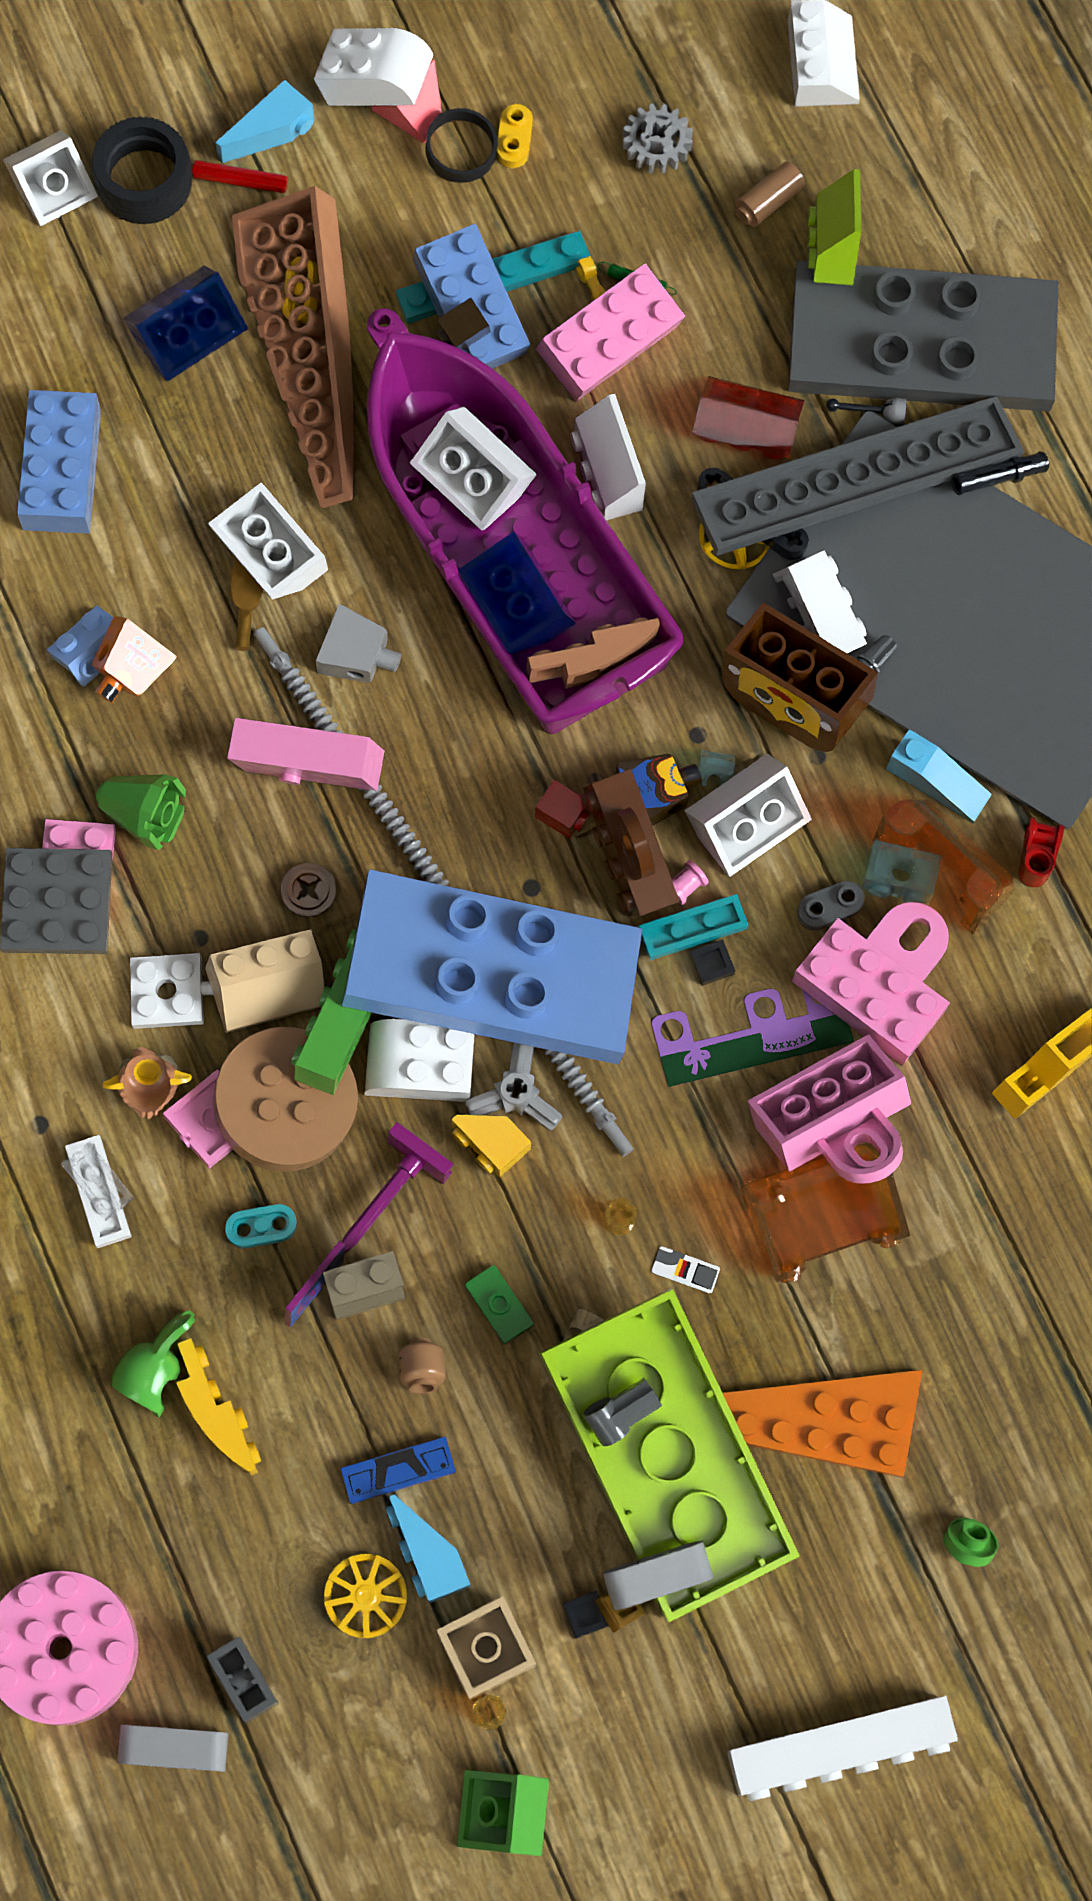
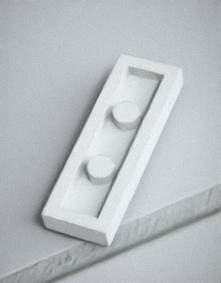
M100 1135L66 1145V1151L97 1249L131 1238L129 1226Z

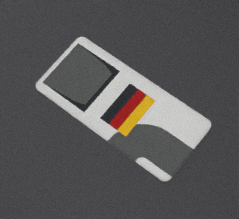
M662 1246L659 1248L652 1268V1273L707 1293H712L720 1271L718 1266Z

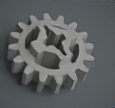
M650 104L648 112H645L641 107L638 108L637 118L630 115L628 117V126H624L623 149L628 150L627 159L633 160L637 158L636 167L638 169L644 164L648 165V173H652L655 167H659L661 173L664 174L668 165L674 170L678 169L679 160L685 162L688 151L692 149L693 140L691 139L693 130L687 127L688 118L678 119L679 110L677 108L671 113L667 112V104H663L661 110H656L654 104ZM640 130H642V134H640V139L637 140V133ZM678 137L679 142L677 146L674 148L673 143H675V138Z

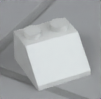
M61 130L3 159L19 193L40 226L98 197L71 137Z

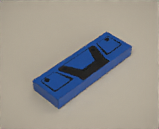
M446 1437L341 1468L351 1505L456 1473Z

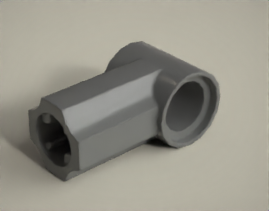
M642 1378L612 1398L604 1397L594 1402L583 1412V1417L600 1444L606 1447L621 1440L630 1431V1426L662 1407L647 1380Z

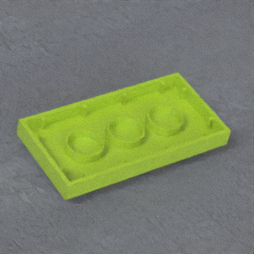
M667 1289L538 1352L636 1560L697 1541H703L714 1578L655 1598L667 1622H671L800 1557L673 1289ZM645 1378L662 1407L630 1426V1431L621 1440L610 1446L603 1447L583 1417V1412L594 1402L604 1397L612 1398L640 1379Z

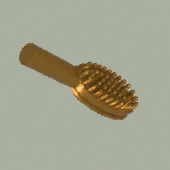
M236 558L231 576L232 598L235 606L239 609L236 649L248 651L250 648L252 611L259 605L263 589Z

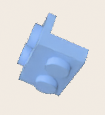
M97 605L47 649L51 657L70 671L76 681L83 687L100 673L92 666V661L114 618Z

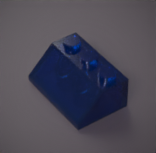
M205 265L123 318L140 349L167 382L249 329L219 273Z
M514 531L458 569V572L509 654L548 643L576 624L529 546Z

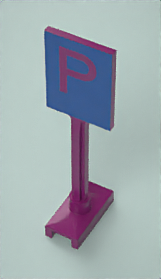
M395 1123L388 1132L387 1139L389 1145L404 1155L397 1164V1171L348 1230L342 1242L339 1241L287 1305L285 1308V1324L288 1327H292L326 1284L323 1272L340 1267L344 1262V1255L358 1244L409 1179H414L418 1172L423 1169L440 1183L444 1184L452 1174L450 1169L454 1164L400 1123Z

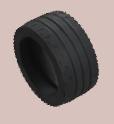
M152 117L126 118V120H121L111 125L96 142L92 157V172L95 186L103 204L116 217L131 223L153 224L170 218L186 203L192 186L190 155L182 137L169 124ZM144 150L158 152L169 158L174 164V170L163 184L150 190L134 191L125 189L111 179L112 169L118 161L132 152Z

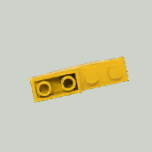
M191 1338L177 1343L190 1378L177 1382V1386L192 1416L209 1440L222 1454L250 1475L258 1473L255 1464L261 1462V1458L254 1441L247 1443L242 1430L248 1428V1424L242 1408L234 1409L231 1401L217 1405L216 1401L222 1399L215 1378L208 1381L203 1367L210 1364L203 1346L195 1347Z

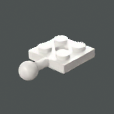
M200 953L130 958L131 1016L134 1029L204 1024L203 996L213 995L210 982H203L202 956ZM164 983L176 985V993L170 999L158 997V989Z

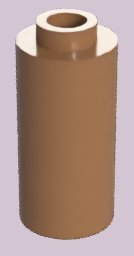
M785 161L736 201L737 209L735 212L738 219L744 225L757 227L805 188L803 175L795 165Z

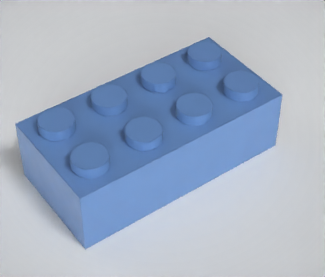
M476 223L415 249L413 256L414 264L438 317L440 318L471 297L490 326V333L463 351L478 358L492 369L527 354L530 347L529 340Z
M29 390L17 512L23 530L90 534L101 415L96 393Z

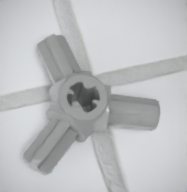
M513 1043L509 1071L503 1072L502 1081L494 1083L495 1089L470 1098L465 1102L469 1115L484 1116L503 1109L505 1113L515 1111L520 1116L523 1113H527L550 1131L558 1125L562 1118L561 1113L538 1096L540 1090L534 1086L535 1077L530 1074L534 1047L519 1043ZM514 1086L521 1087L519 1098H512L511 1091H513Z

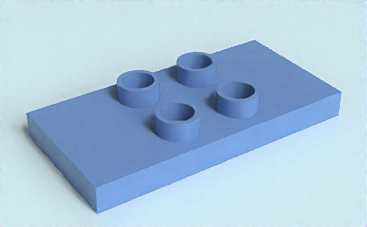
M369 869L342 1006L619 1065L625 1053L642 928Z

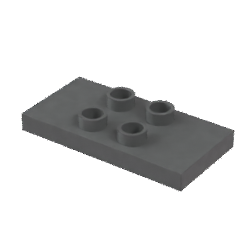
M797 260L794 273L788 392L889 400L904 398L907 401L969 405L997 396L1003 408L1050 412L1055 401L1059 281L856 265L853 285L813 282V269L808 268V261Z

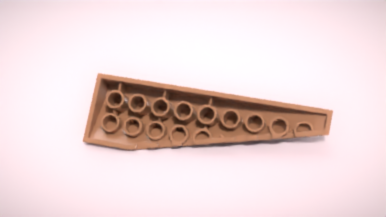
M313 186L233 214L232 222L238 277L241 285L247 291L249 297L247 302L259 325L257 330L267 347L266 355L282 400L287 403L290 423L296 428L300 440L298 442L300 451L306 456L309 465L307 470L320 507L326 508L353 500V382L349 321L336 200L318 187ZM302 256L301 261L296 266H291L290 263L295 258ZM309 259L318 264L320 283L312 284L307 278ZM287 269H289L298 275H295L289 279L286 285L285 294V277ZM299 282L305 283L304 292L297 297L294 294L296 284ZM286 297L301 305L293 309L289 319L284 316L282 311ZM310 297L318 300L316 312L304 306V302ZM303 312H308L309 315L306 324L297 320Z

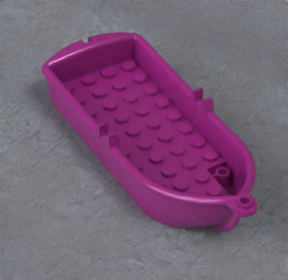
M383 308L371 313L367 320V330L379 351L369 384L367 422L371 449L379 474L405 521L544 731L548 734H556L665 670L671 657L683 644L682 631L592 500L589 483L581 484L575 475L576 464L574 461L569 464L566 462L524 398L499 373L471 354L448 343L409 333L394 311ZM387 324L388 326L381 327L380 325ZM462 407L471 412L537 474L519 499L485 530H480L410 464L447 411ZM637 618H647L648 620L658 618L660 626L656 639L641 654L592 682L565 689L562 677L530 683L527 679L525 670L528 657H531L538 651H561L577 643H583L586 646L589 644L591 632L603 625L612 624L615 627L626 625Z

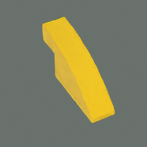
M1092 1008L1046 1042L1022 1067L1007 1077L992 1092L993 1096L1014 1119L1039 1101L1092 1056Z

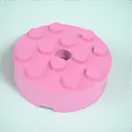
M54 1571L36 1575L13 1588L1 1600L0 1698L8 1707L30 1720L59 1726L79 1724L93 1719L108 1710L118 1700L135 1672L138 1659V1635L130 1611L115 1592L87 1575L69 1571ZM61 1638L69 1639L72 1645L71 1653L65 1659H57L53 1653L55 1643Z

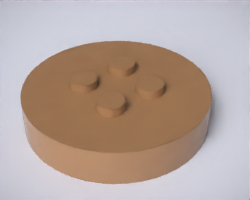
M276 1027L262 1030L247 1037L227 1056L216 1080L213 1108L221 1134L238 1155L250 1163L265 1169L297 1171L322 1162L338 1149L355 1119L358 1091L349 1063L334 1095L294 1080L295 1066L291 1065V1061L297 1046L301 1045L304 1047L308 1039L304 1029Z

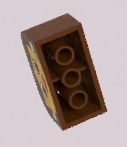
M764 602L724 650L722 681L734 699L777 728L818 751H832L874 697L878 676L877 671Z

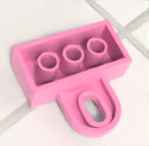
M916 902L903 903L891 909L867 939L837 918L796 969L792 982L865 1037L869 1034L886 1054L903 1066L950 1004L949 1001L923 983L947 949L949 941L947 925L936 910L928 905ZM912 923H924L929 931L928 936L916 950H904L899 943L900 937Z
M869 1034L747 1101L756 1130L789 1172L822 1154L842 1178L854 1183H872L889 1176L901 1163L903 1147L900 1135L887 1117L911 1105L905 1076ZM864 1142L870 1143L879 1152L880 1156L876 1160L865 1161L854 1150L855 1146Z

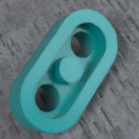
M275 1204L238 1211L232 1214L226 1222L225 1232L228 1240L235 1247L242 1249L257 1247L290 1239L296 1232L297 1219L291 1208L286 1205ZM283 1219L286 1221V1226L282 1230H276L273 1228L274 1221ZM243 1225L251 1228L250 1234L245 1237L239 1236L237 1233L239 1227Z

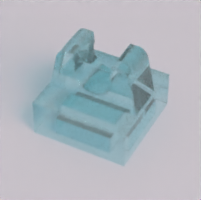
M701 750L699 762L702 779L701 785L706 786L708 777L712 774L720 777V786L727 782L731 775L733 776L735 755Z

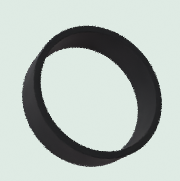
M466 108L447 110L432 121L427 131L425 144L427 161L431 168L446 180L457 183L478 180L491 169L495 161L498 144L497 135L493 125L482 114ZM462 120L474 123L488 135L492 144V154L483 165L476 169L468 171L453 170L443 165L434 156L430 146V139L433 133L440 126L451 121Z

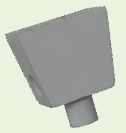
M339 604L316 659L317 673L369 683L373 680L377 667L395 673L402 654L385 648L388 638L387 630L384 627Z

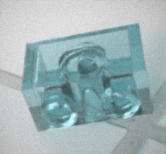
M874 840L869 852L862 889L869 890V893L876 897L887 898L891 895L903 898L905 903L929 904L934 894L942 856ZM898 869L905 871L909 876V880H897L893 876L892 871Z

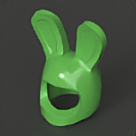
M191 1310L177 1314L160 1330L153 1342L138 1343L127 1350L115 1367L111 1376V1386L129 1399L153 1411L152 1414L160 1418L165 1409L161 1398L162 1389L169 1380H177L181 1370L178 1359L169 1349L193 1325L195 1314Z

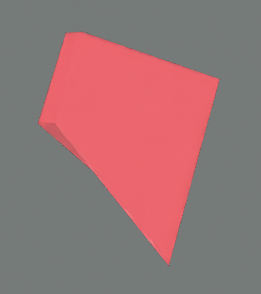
M432 60L415 105H372L371 107L372 111L423 143L426 142L430 124L442 113L435 60Z

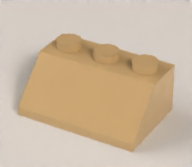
M311 929L211 954L205 970L226 1033L322 1008L319 1006L321 995L325 989L322 962Z

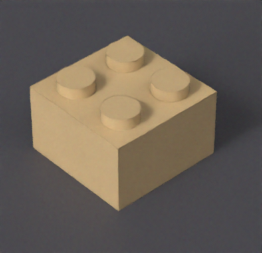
M503 1596L436 1630L469 1700L537 1665Z

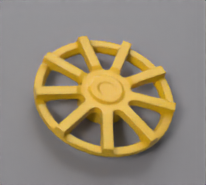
M359 1554L348 1557L330 1573L325 1586L324 1602L330 1619L341 1631L357 1638H373L388 1632L398 1623L406 1607L407 1589L400 1571L390 1561L374 1554ZM373 1561L368 1579L364 1580L356 1562ZM382 1564L393 1575L376 1584L374 1579L379 1565ZM349 1565L356 1579L354 1585L337 1577ZM396 1580L398 1581L401 1597L382 1595L381 1590ZM333 1583L349 1590L350 1595L331 1600ZM380 1602L399 1604V1608L392 1620L379 1607ZM351 1603V1610L340 1621L334 1613L332 1606ZM358 1611H361L363 1614V1632L347 1627V1624ZM370 1611H375L386 1625L380 1629L370 1631Z

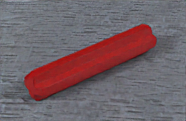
M198 160L194 161L192 167V177L195 179L278 193H286L288 187V177L281 174Z

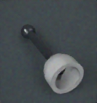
M832 398L827 401L826 408L831 412L843 409L882 413L884 419L894 425H904L907 399L893 398L888 400L882 407L840 403Z

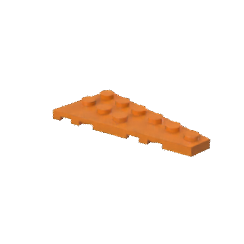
M922 1370L726 1392L723 1395L748 1446L903 1478Z

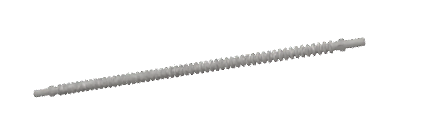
M265 627L258 629L253 635L271 659L269 664L273 669H277L281 673V681L288 683L287 690L294 691L292 697L299 698L298 705L304 706L303 713L310 714L308 717L309 721H315L314 728L343 733L342 730H336L338 727L336 722H331L332 715L325 714L327 708L320 707L321 700L314 699L316 693L309 691L310 684H304L305 677L298 676L299 669L292 667L289 655L280 650ZM378 784L377 791L358 788L359 791L365 792L364 799L371 800L369 806L376 807L375 814H381L380 821L387 823L386 830L393 831L391 837L394 839L398 838L397 846L404 847L402 850L403 854L410 855L408 861L415 862L414 869L421 871L419 877L426 878L425 882L447 886L449 880L442 879L443 872L436 871L438 867L436 863L431 864L432 856H426V848L419 847L421 841L414 840L415 832H409V824L402 823L404 817L397 816L398 809L392 808L393 801H387V793L380 792L382 786ZM546 1049L545 1055L552 1056L550 1062L557 1063L556 1070L564 1073L562 1079H568V1087L575 1088L574 1096L581 1097L579 1103L586 1104L587 1108L585 1111L586 1113H592L596 1120L595 1125L597 1128L604 1130L622 1157L630 1154L634 1148L615 1123L617 1118L607 1108L605 1109L602 1104L604 1099L597 1098L598 1091L590 1088L592 1082L585 1081L586 1074L579 1073L581 1067L580 1065L575 1066L573 1064L575 1058H569L566 1053Z

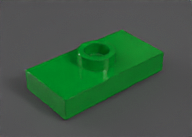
M495 1264L465 1283L466 1289L504 1345L534 1326V1322Z

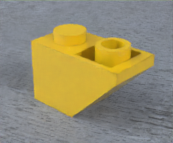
M456 1115L451 1119L452 1128L454 1129L451 1132L452 1136L463 1148L470 1146L478 1154L475 1159L488 1174L494 1171L501 1177L531 1150V1141L507 1116Z

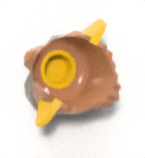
M139 1047L133 1051L132 1057L126 1058L122 1062L118 1074L104 1081L102 1086L108 1090H118L123 1101L139 1114V1117L150 1119L152 1116L158 1115V1111L162 1110L164 1105L174 1097L178 1085L189 1082L192 1076L191 1074L180 1072L172 1056L155 1054L150 1049Z

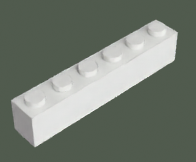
M944 1696L729 1750L727 1753L738 1796L747 1794L748 1800L753 1801L769 1797V1789L783 1785L785 1792L807 1787L805 1779L819 1776L821 1783L843 1778L841 1770L855 1767L857 1774L879 1769L877 1761L891 1758L893 1765L915 1760L913 1752L927 1749L929 1756L950 1751L949 1743L958 1741L947 1697Z

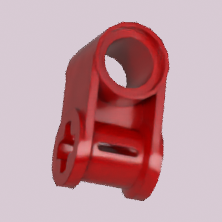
M1030 817L1024 835V848L1019 866V877L1025 885L1040 887L1047 882L1055 867L1064 834V825L1051 826L1036 822V818ZM1036 862L1040 864L1044 872L1034 871L1029 863Z

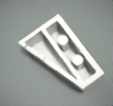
M825 550L773 573L772 575L778 583L783 580L792 597L788 598L787 601L791 609L798 608L805 623L803 627L846 653L867 644L864 638L866 636V629L859 618H855L850 607L852 605L851 596L844 586L841 587L836 577L838 574L837 565L830 555H826Z

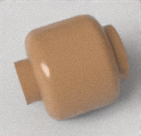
M428 1338L412 1339L409 1345L404 1346L398 1353L399 1380L411 1393H432L437 1390L438 1386L446 1378L444 1351L439 1345L431 1343V1340Z

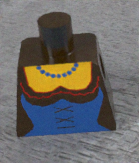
M671 754L625 761L616 765L615 775L632 769L652 826L685 808L689 798L686 788L702 782L699 769L695 763L677 769Z

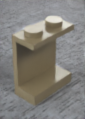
M393 1251L323 1272L337 1320L405 1300L402 1288L404 1284Z

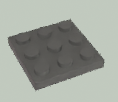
M6 848L1 952L108 954L112 851L95 849Z

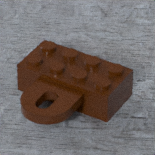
M632 769L583 787L585 794L581 795V801L586 814H592L597 827L593 828V834L599 848L604 846L608 860L604 861L610 879H616L621 892L617 893L616 896L622 912H628L630 918L637 917L680 902Z

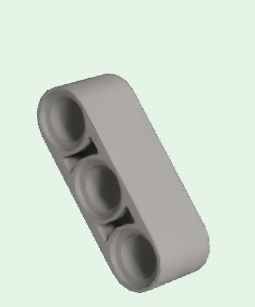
M703 1541L688 1543L603 1572L613 1610L631 1607L714 1578Z
M121 1725L117 1764L225 1772L229 1733Z

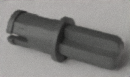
M882 635L865 654H860L857 660L879 674V667L896 650L897 643L889 635Z

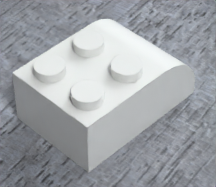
M333 29L314 80L328 106L415 105L433 58V53L421 38L402 29Z
M385 1019L372 1022L369 1030L364 1094L366 1096L466 1102L470 1099L475 1034L405 1019Z

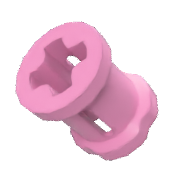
M691 860L684 863L685 868L672 878L680 901L677 902L679 905L686 903V897L699 886L705 887L709 883L703 871Z

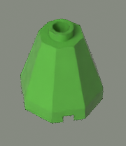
M166 774L111 777L99 786L96 800L98 808L106 816L145 846L159 850L163 847L160 844L161 841L169 843L173 839L182 820L184 806L179 804V796L185 798L186 789L178 778Z

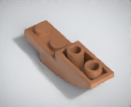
M637 618L626 625L616 627L612 624L603 625L591 632L589 644L586 646L583 643H577L561 651H538L531 657H528L525 670L527 679L530 683L562 677L565 689L592 682L641 654L656 639L660 626L658 618L651 620Z

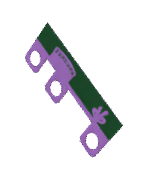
M767 989L748 994L744 1002L751 1024L750 1029L697 1042L693 1041L687 1016L681 1011L656 1016L652 1021L668 1087L852 1043L854 1039L850 1025L824 1005L815 1003L811 995L803 989V995L809 1012L808 1015L786 1020L779 993L774 989ZM768 997L774 1001L776 1010L773 1016L764 1019L755 1014L753 1005L758 998ZM675 1019L682 1024L683 1034L678 1040L669 1041L662 1036L661 1026L666 1020Z

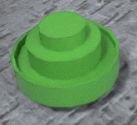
M965 1517L956 1518L950 1522L943 1537L945 1547L958 1562L975 1567L986 1566L992 1562L999 1547L996 1536L986 1525L975 1519Z

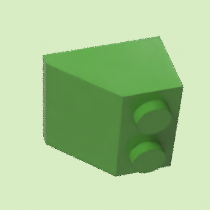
M465 1770L457 1847L542 1856L549 1778Z

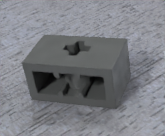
M241 1637L235 1638L207 1656L245 1723L251 1722L279 1704Z

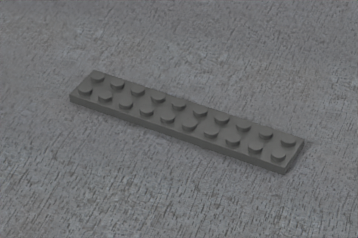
M995 396L692 492L691 501L714 552L718 556L951 481L954 474L957 473L960 474L1009 461L1014 456L1020 458L1024 450L998 397Z

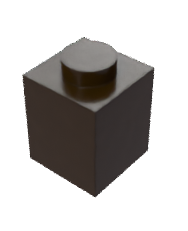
M471 297L437 319L441 329L436 331L440 340L461 350H464L491 332L488 322Z

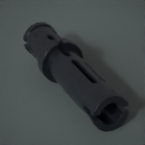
M1043 451L1020 458L1014 456L1009 461L954 474V477L951 479L952 488L957 495H962L963 493L1008 481L1012 483L1021 482L1024 477L1047 472L1049 460Z

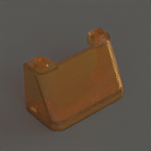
M918 798L899 801L882 816L872 841L882 852L885 853L892 847H902L910 853L921 842L967 884L966 892L959 899L966 909L965 916L960 924L972 935L1012 894L1014 881L1009 872L929 800Z
M870 1143L858 1144L854 1148L857 1154L865 1161H873L880 1156L879 1152ZM821 1156L800 1165L790 1172L788 1169H784L747 1182L740 1188L770 1273L776 1282L789 1283L796 1281L806 1269L805 1262L870 1240L874 1244H880L882 1248H889L901 1243V1239L911 1236L893 1173L876 1182L854 1183L842 1178L825 1157Z

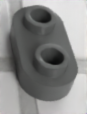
M842 881L809 894L799 904L797 910L798 920L803 927L809 930H820L833 925L837 918L842 921L851 918L860 912L864 904L863 890L854 882ZM849 893L853 896V901L845 902L841 895ZM813 905L819 906L822 913L815 915L811 913L810 907Z

